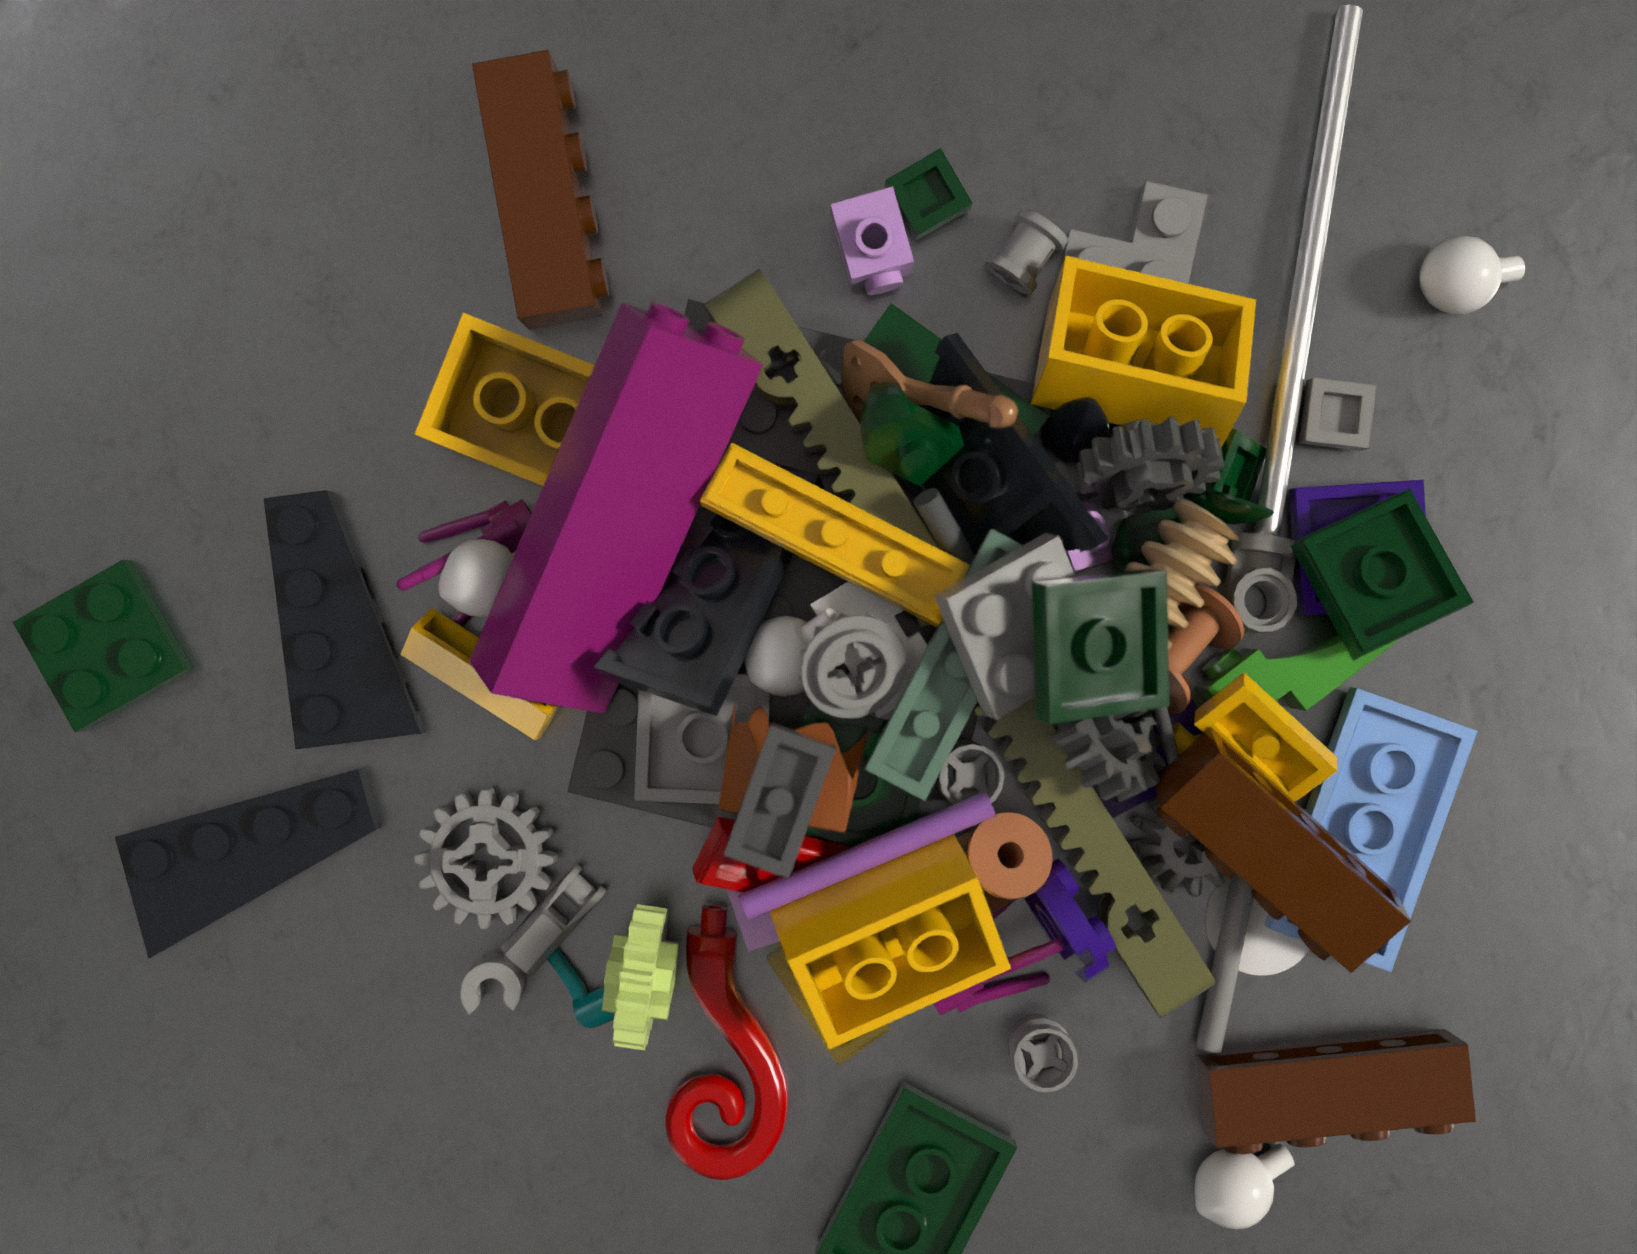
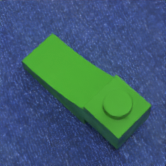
M1339 634L1316 645L1270 657H1265L1259 649L1243 648L1238 652L1233 647L1215 656L1202 668L1207 677L1194 687L1205 702H1207L1242 673H1246L1275 701L1282 697L1289 708L1307 711L1400 639L1354 661Z

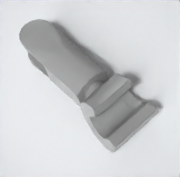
M578 864L562 877L501 945V950L504 954H487L474 962L463 979L460 989L462 1006L469 1015L485 995L483 981L489 978L496 979L503 985V1003L513 1011L524 992L525 978L523 972L534 975L606 893L607 890L600 886L596 890L579 875L582 868ZM561 893L579 908L569 921L551 906Z

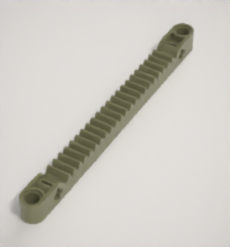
M757 269L703 304L713 322L743 336L745 341L742 348L763 364L754 384L757 391L767 401L778 405H795L797 407L788 419L790 428L793 432L811 429L803 441V447L807 454L825 451V454L817 463V470L820 475L839 473L838 478L831 486L833 495L852 494L854 498L850 504L940 549L892 473L867 460L861 438L860 423L761 270ZM780 355L785 362H791L794 359L799 361L794 366L796 377L794 381L786 383L781 376L774 377L771 380L768 378L773 372L771 360L774 357ZM918 617L914 620L917 626L931 625ZM1035 697L997 720L990 718L983 730L991 738L1007 736L997 749V752L1006 761L1020 758L1011 773L1020 783L1033 781L1024 794L1034 805L1046 804L1038 816L1049 828L1059 826L1052 838L1063 850L1072 849L1066 857L1068 863L1078 873L1085 871L1080 881L1092 895L1103 893L1098 903V918L1108 929L1117 947L1115 951L1159 1018H1163L1215 985V979L1093 787L1086 789L1082 785V771L1078 766L1068 769L1064 764L1068 755H1064L1060 746L1053 743L1052 737L1057 734L1054 726L1036 719ZM977 701L972 712L977 716L984 715ZM1133 905L1142 911L1140 916L1144 923L1140 929L1135 931L1127 924L1129 920L1125 913Z

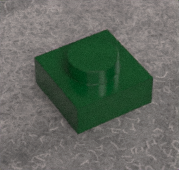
M941 148L885 180V188L893 186L900 213L916 241L967 212L973 204Z

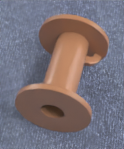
M1196 583L1194 587L1205 602L1204 605L1199 608L1181 602L1178 608L1189 624L1185 629L1172 626L1168 631V639L1172 643L1171 648L1168 650L1169 707L1167 709L1169 714L1182 712L1190 703L1191 684L1183 674L1206 646L1230 649L1238 645L1245 633L1243 621L1234 606L1215 590Z
M1012 812L998 813L995 817L981 822L975 830L968 831L957 838L978 877L990 911L1006 906L1013 899H1020L1036 892L1045 883L1052 867L1050 842L1042 828L1032 819L1022 814Z

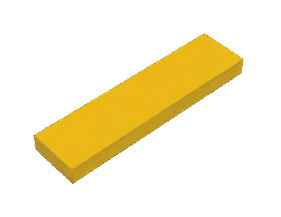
M733 443L730 444L700 499L701 506L937 628L943 616L934 595L963 580L970 567L969 564Z

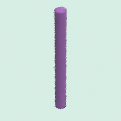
M980 793L794 871L790 874L789 879L780 877L739 894L740 903L747 919L750 920L993 818L996 814L987 793Z

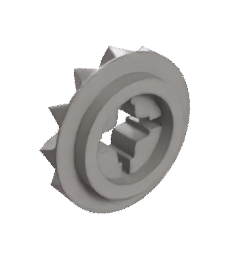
M867 612L864 616H849L839 613L837 620L825 627H815L813 639L806 649L800 650L802 665L799 679L806 694L820 710L835 717L858 718L876 712L895 696L905 676L906 653L901 639L890 625ZM847 644H850L861 658H867V661L857 666L858 675L855 676L857 686L853 685L842 670H835V666L845 662L844 652L847 651Z

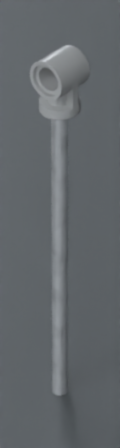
M1356 5L1339 6L1334 24L1258 505L1273 510L1274 514L1271 517L1255 522L1254 533H1236L1239 541L1232 540L1231 552L1236 557L1237 562L1234 566L1228 565L1227 578L1218 590V593L1225 597L1239 613L1244 624L1245 633L1276 631L1284 627L1293 618L1297 607V593L1292 584L1296 555L1291 545L1295 541L1279 536L1363 9ZM1252 584L1258 586L1264 592L1267 599L1265 612L1259 618L1253 617L1245 606V594Z

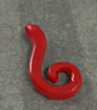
M707 904L702 906L700 926L691 927L687 930L686 966L689 981L698 1004L736 1052L750 1075L755 1094L754 1114L746 1134L733 1143L717 1145L701 1139L695 1132L692 1122L693 1111L698 1105L707 1102L715 1104L719 1108L722 1121L727 1126L739 1124L745 1115V1100L741 1089L731 1080L719 1074L706 1073L694 1076L678 1086L668 1103L665 1127L672 1151L683 1165L696 1174L710 1179L729 1180L744 1176L760 1166L776 1147L787 1120L788 1090L779 1058L769 1038L743 1002L737 990L735 968L738 935L732 930L725 929L727 907Z

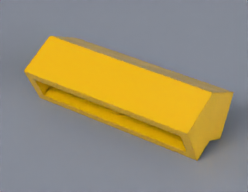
M431 608L411 628L400 655L531 739H540L561 706L491 694L469 662L479 637L434 608Z

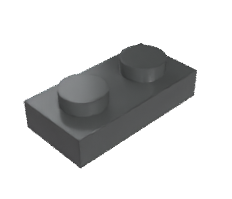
M771 723L724 856L789 879L835 754L836 745Z

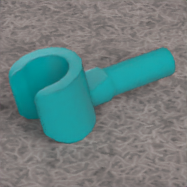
M559 949L555 950L547 960L569 990L568 993L573 998L574 1014L579 1024L586 1028H595L614 1020L615 1013L602 1011L604 987L588 993L584 982L578 977Z

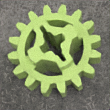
M637 904L633 911L632 921H630L628 935L614 934L612 949L605 970L602 1005L603 1012L615 1013L613 1023L614 1046L645 1051L653 1019L668 1020L676 981L680 944L679 942L666 940L667 908Z

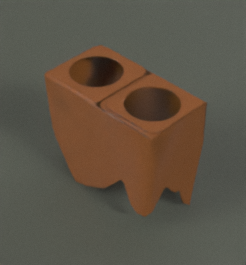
M734 703L732 729L727 748L719 811L739 814L770 728L768 713L761 705L753 711L747 724L737 722L734 725L736 712ZM815 723L795 729L797 732L836 745L835 754L808 827L845 833L870 727L861 739L843 755H841L834 732L828 723Z

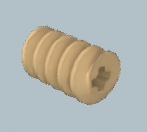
M1178 499L1174 504L1173 510L1182 524L1170 520H1162L1158 525L1157 531L1166 545L1146 541L1141 548V552L1150 566L1130 562L1126 566L1125 571L1149 568L1167 571L1168 624L1185 629L1189 623L1178 606L1181 602L1199 608L1204 605L1205 602L1194 585L1199 581L1218 587L1221 580L1210 565L1216 560L1234 566L1237 559L1227 546V543L1230 539L1239 541V537L1231 528L1205 509L1186 499ZM1168 639V650H1169V649L1171 648V646H1172V643H1171L1170 640Z

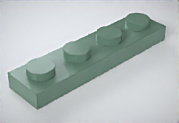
M993 529L988 530L964 578L1023 545ZM942 619L864 765L865 770L924 801L978 701L944 619Z

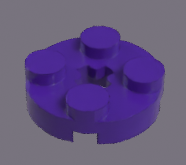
M1057 858L1052 861L1051 871L1045 883L1036 892L1024 899L1050 941L1055 939L1063 940L1065 947L1061 952H1058L1065 960L1075 953L1085 965L1074 973L1082 981L1088 982L1109 968L1106 955L1117 947L1108 929L1095 914L1088 919L1085 917L1072 897L1079 892V887L1067 867Z

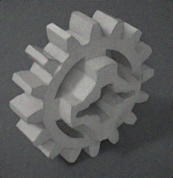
M485 788L480 792L478 804H475L468 792H464L455 796L457 813L443 805L433 812L441 827L428 826L420 831L419 836L425 842L431 844V848L415 855L414 863L430 866L431 874L423 878L418 884L421 889L437 887L440 895L432 905L436 911L449 903L457 907L454 913V923L458 925L462 924L472 913L477 914V922L480 929H487L492 925L495 913H499L500 918L506 925L512 924L518 919L517 903L528 911H531L540 903L532 888L547 890L552 885L553 879L541 870L542 867L555 863L558 860V853L543 850L542 843L553 835L554 832L552 827L536 830L532 823L537 818L540 809L535 806L524 813L518 811L516 808L519 803V794L515 792L508 794L501 803H496L494 788ZM473 818V824L469 825V838L463 843L449 844L450 838L457 827L465 820ZM504 822L511 825L518 832L524 843H517L504 830ZM487 844L489 855L499 856V859L508 860L501 861L486 871L485 861L465 856L475 853ZM526 872L518 888L514 892L500 898V892L503 890V878L507 874ZM451 873H455L469 887V893L464 891L455 882Z

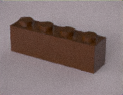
M549 50L472 63L518 320L528 329H535L601 317L602 311L599 298L609 296V286L602 258L592 259L588 235L598 234V225L591 195L581 197L577 173L587 171V164L580 133H569L565 110L576 109V103L568 69L558 71Z
M1211 727L1158 775L1160 782L1155 785L1160 807L1157 808V812L1165 824L1178 836L1186 838L1191 833L1207 848L1204 852L1207 858L1225 877L1232 880L1239 875L1252 886L1251 893L1257 903L1274 919L1280 920L1283 916H1286L1300 929L1297 932L1301 940L1320 959L1325 961L1332 956L1352 973L1411 922L1396 891Z
M1446 1029L1196 1055L1203 1130L1217 1148L1223 1147L1226 1152L1233 1154L1255 1153L1262 1150V1143L1287 1141L1289 1145L1294 1147H1317L1326 1143V1137L1350 1135L1353 1139L1361 1141H1378L1388 1138L1390 1130L1414 1128L1416 1132L1422 1134H1445L1454 1130V1124L1476 1122L1468 1044Z

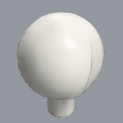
M1455 236L1445 239L1429 251L1420 269V287L1427 301L1436 309L1449 314H1468L1480 309L1492 300L1499 289L1500 283L1521 280L1525 273V264L1520 256L1498 257L1492 246L1477 237Z
M485 539L468 540L456 546L451 551L440 574L438 590L441 598L462 613L474 617H488L515 552L510 553L506 546L496 541Z
M827 608L808 623L802 619L790 616L774 617L761 623L745 656V665L750 681L763 691L783 697L804 692L805 689L799 679L802 665L800 650L806 649L813 639L815 627H825L837 620L839 616L837 612Z
M1277 1144L1259 1157L1252 1153L1233 1154L1226 1152L1224 1149L1213 1152L1201 1163L1195 1177V1206L1198 1213L1221 1227L1236 1230L1249 1228L1259 1223L1267 1214L1273 1202L1274 1184L1272 1180L1295 1165L1293 1157L1282 1144Z

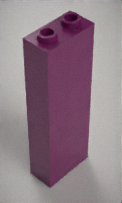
M621 302L469 660L491 694L605 714L619 683L603 678L594 666L608 649L613 652L618 649L634 629L630 621L646 602L653 605L657 600L699 508L700 499L714 475L763 367L762 363L742 348L745 341L743 336L713 322H708L704 331L687 325L689 322L688 317L660 303L651 302L646 311Z

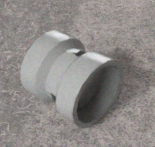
M959 738L933 786L941 796L952 804L959 803L983 792L987 793L992 803L1003 789L1005 775L1002 763L994 752L973 740Z
M1034 1014L1019 1020L1011 1029L1007 1041L1008 1054L1020 1080L1030 1089L1042 1093L1055 1092L1067 1086L1075 1076L1078 1067V1053L1064 1026L1053 1017L1044 1014ZM1038 1040H1045V1041H1043V1042H1038V1043L1034 1044V1042H1036V1041H1038Z

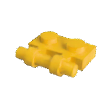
M1242 673L1195 710V726L1203 733L1209 727L1214 729L1295 802L1338 771L1337 756L1246 673ZM1180 723L1172 725L1180 755L1201 734L1193 736Z

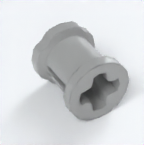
M1023 208L1020 209L1015 217V221L1018 224L1000 252L989 255L985 261V266L1011 288L1023 294L1032 295L1037 288L1035 278L1053 251L1062 250L1067 244L1068 238L1050 220L1032 210Z

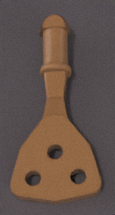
M857 339L846 343L844 346L842 385L845 401L858 421H861L866 398L874 383L894 384L906 393L911 402L918 406L928 405L949 412L956 418L968 417L989 423L990 427L1001 429L1012 425L1016 421L1018 409L1016 404L1008 397L1002 395L995 397L973 391L967 385H959L958 387L940 386L908 378L902 374L883 352L864 341Z

